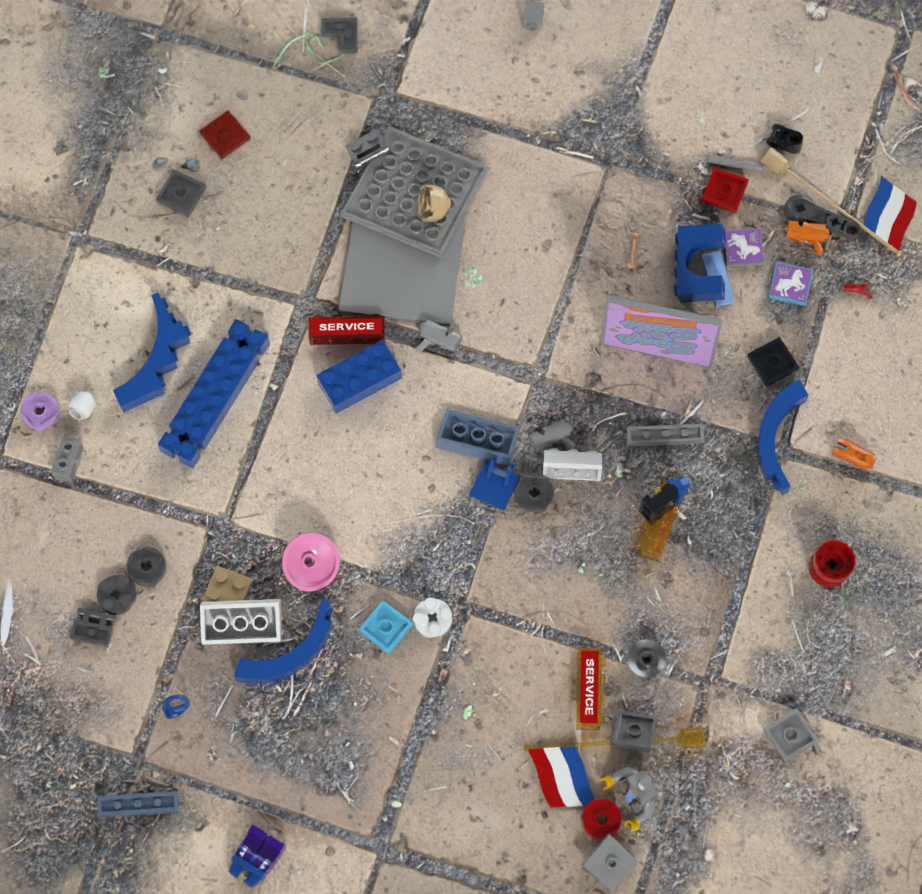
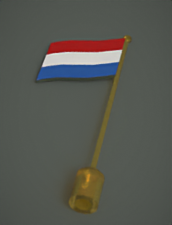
M704 727L680 729V733H676V737L654 738L653 742L677 741V745H681V749L706 747ZM611 741L530 746L525 744L523 746L524 751L527 752L528 750L537 769L542 792L550 808L586 806L589 802L595 800L590 789L585 766L576 747L611 745Z

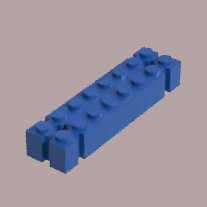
M237 319L234 320L228 330L229 339L223 338L170 423V434L165 432L158 443L160 452L173 459L177 455L181 463L192 469L201 457L200 448L206 449L259 363L258 354L263 356L270 345L268 335L257 329L251 332L249 325Z

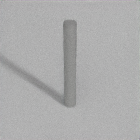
M713 156L708 158L709 164L763 172L764 164Z

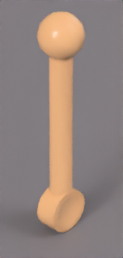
M633 233L631 236L633 241L630 262L627 264L629 270H633L635 267L633 260L636 240L639 238L637 233Z

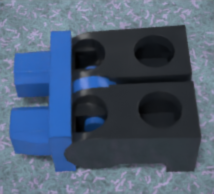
M684 476L676 481L672 477L662 487L661 492L653 498H650L648 495L642 498L639 512L652 526L670 512L675 505L678 507L682 504L684 496L689 491L687 488L690 487V483Z

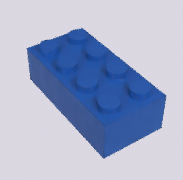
M381 340L317 374L316 377L318 385L337 414L402 379V372L385 342Z

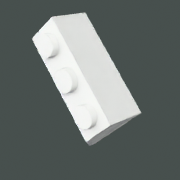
M556 448L544 450L543 476L546 478L601 480L602 453H598L595 450L579 452L575 449L560 451Z

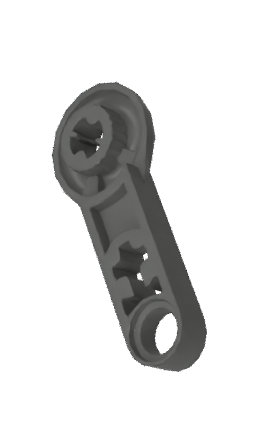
M793 195L785 203V215L791 221H798L799 224H803V222L826 224L829 232L848 240H854L859 236L860 225L857 222L818 207L806 195ZM799 206L803 207L801 212H797ZM834 220L837 221L835 227L831 225ZM854 227L857 232L849 234L846 229Z

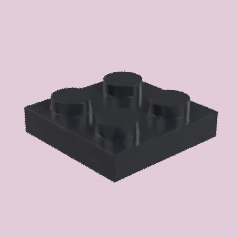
M780 337L747 354L748 360L766 388L793 374L800 368Z

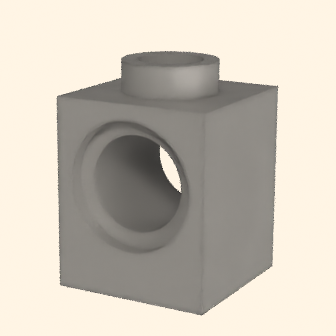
M526 1L523 18L524 29L541 31L544 3Z

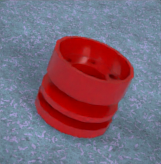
M830 540L823 543L809 561L811 578L818 585L827 588L841 585L855 568L856 557L854 552L842 541ZM828 563H829L830 566H833V567H834L832 570H831V567H829V566L827 567V564H828Z

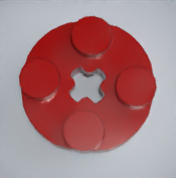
M596 799L585 806L581 814V823L589 836L595 839H604L607 834L614 836L620 829L622 814L614 802L606 799ZM599 813L601 816L605 814L607 817L605 818L606 823L604 825L596 821Z

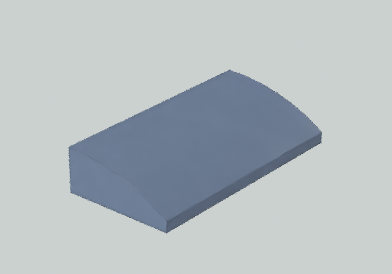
M446 409L436 439V448L489 462L493 459V455L496 454L498 455L497 464L510 467L520 427Z

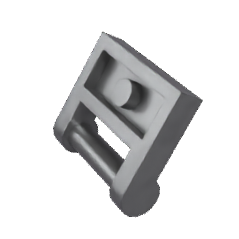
M378 129L345 146L357 170L363 168L364 164L377 157L390 153Z

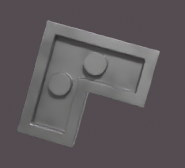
M321 18L322 38H340V54L358 53V18Z

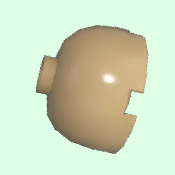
M422 185L420 190H423L422 195H418L417 203L419 216H423V222L439 221L446 215L451 206V200L440 186Z

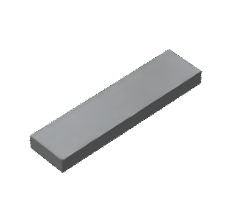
M703 423L629 426L626 428L627 447L704 444Z

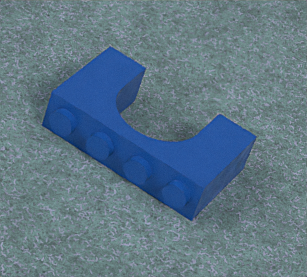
M723 223L678 226V233H675V243L678 244V250H675L677 267L674 269L675 279H677V285H674V295L678 297L680 302L725 300V281L722 275L696 276L688 270L689 261L697 252L704 249L725 248L726 230Z

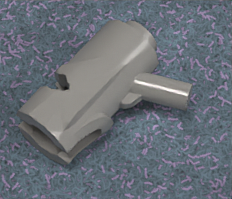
M427 320L420 325V336L424 340L416 348L421 353L429 344L440 345L439 348L456 352L463 336L454 331L448 336V328Z
M563 419L544 427L542 434L536 431L529 435V441L536 453L552 448L554 444H564L569 449H575L577 446L567 438L571 436L573 429L569 421L565 422Z

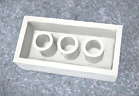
M281 599L211 601L200 604L202 645L281 642L282 640Z

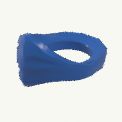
M184 695L167 697L162 703L165 717L172 719L183 714L190 706V701ZM176 699L185 701L180 706L172 707L169 705L171 701Z

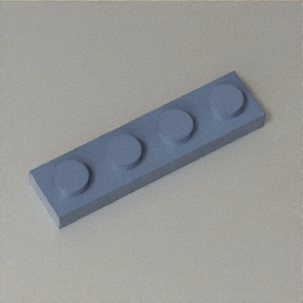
M178 791L97 796L98 817L178 813L179 793Z

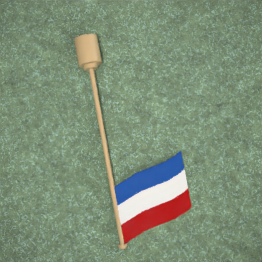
M772 147L766 152L761 163L777 175L787 172L847 218L857 222L863 230L896 253L897 257L902 255L900 247L904 233L916 210L917 202L881 176L878 190L868 207L864 224H862L789 170L790 160Z

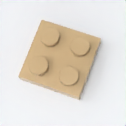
M216 566L202 602L245 600L253 579Z

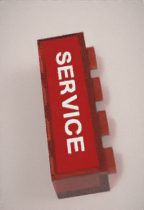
M354 314L346 317L342 315H333L332 317L315 315L309 317L310 345L375 344L381 340L385 342V317L380 314H371L370 316Z

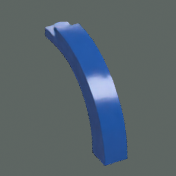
M800 379L783 389L771 402L763 417L758 434L757 456L762 475L766 482L773 479V486L776 491H780L781 495L788 493L791 486L776 457L775 436L785 416L797 406L807 402L809 395Z
M322 599L315 624L309 635L299 646L275 659L254 661L240 658L234 676L235 680L251 684L269 683L287 678L305 668L320 653L331 634L333 624L332 621L327 620L331 619L333 612L330 601Z

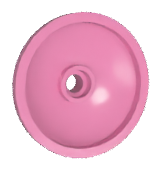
M305 533L295 537L286 546L282 556V569L286 579L294 587L304 591H317L328 586L334 580L339 570L340 558L336 546L330 539L318 533ZM310 557L311 561L306 564L305 559Z

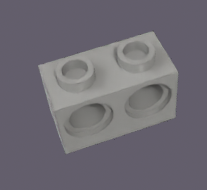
M62 436L51 470L54 479L69 483L74 482L84 450L80 440Z

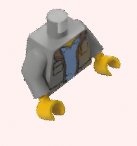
M625 767L613 773L612 776L607 775L601 778L599 782L606 781L607 787L603 788V790L612 787L616 782L617 787L636 819L627 820L624 823V826L631 824L632 828L628 832L639 830L640 823H644L655 813V801L658 793L652 784V780L644 770L638 772L636 769Z

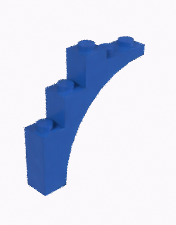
M159 293L151 295L158 319L157 337L153 350L139 372L128 382L113 390L123 413L165 394L163 387L166 385L161 376L178 368L176 364L178 357L174 350L190 343L189 336H191L188 326H183L181 320L176 322L173 313H168L166 309L169 307L165 297H160Z

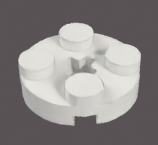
M427 598L420 602L415 608L413 615L415 628L421 635L427 638L443 636L452 625V612L449 606L444 601L434 598ZM436 614L438 620L436 622H429L428 615Z

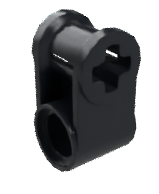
M774 124L772 126V133L767 138L766 143L773 148L796 154L802 149L803 135L799 131L786 128L780 124ZM791 141H797L798 143L793 144Z

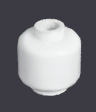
M77 392L69 402L68 409L73 418L82 420L91 416L97 404L90 392Z

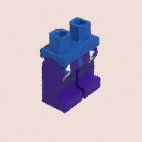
M252 824L247 836L231 858L232 864L228 872L235 878H238L243 870L248 872L249 875L244 883L254 889L260 881L263 882L286 850V846Z

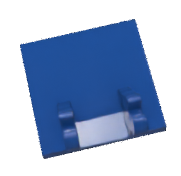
M494 454L490 463L485 461L469 496L504 511L520 476L513 474L516 465L514 462H511L508 471L496 467L498 455Z

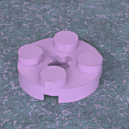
M32 393L22 402L21 417L28 427L36 431H42L51 427L60 416L57 401L48 393ZM38 407H39L40 409L45 408V410L43 411L44 413L41 414V415H40V414H38V415L36 414V413H37V410H36V409H37Z

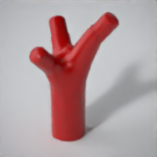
M868 282L856 285L844 284V292H857L872 299V296L864 290L869 285Z

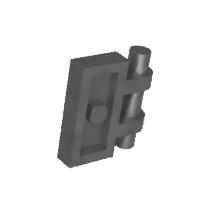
M87 607L86 609L78 608L77 615L83 616L82 621L74 619L70 639L109 648L113 627L107 626V623H115L117 615H112L107 611H93L92 608ZM90 619H98L100 620V623H91Z

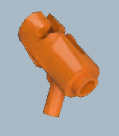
M788 221L786 240L800 243L807 241L814 246L816 255L824 253L820 243H824L825 239L828 240L829 228H826V224L803 222L802 227H800L798 221Z
M839 438L837 444L848 448L846 451L835 447L832 455L865 471L868 468H873L877 460L873 458L874 453L847 439Z

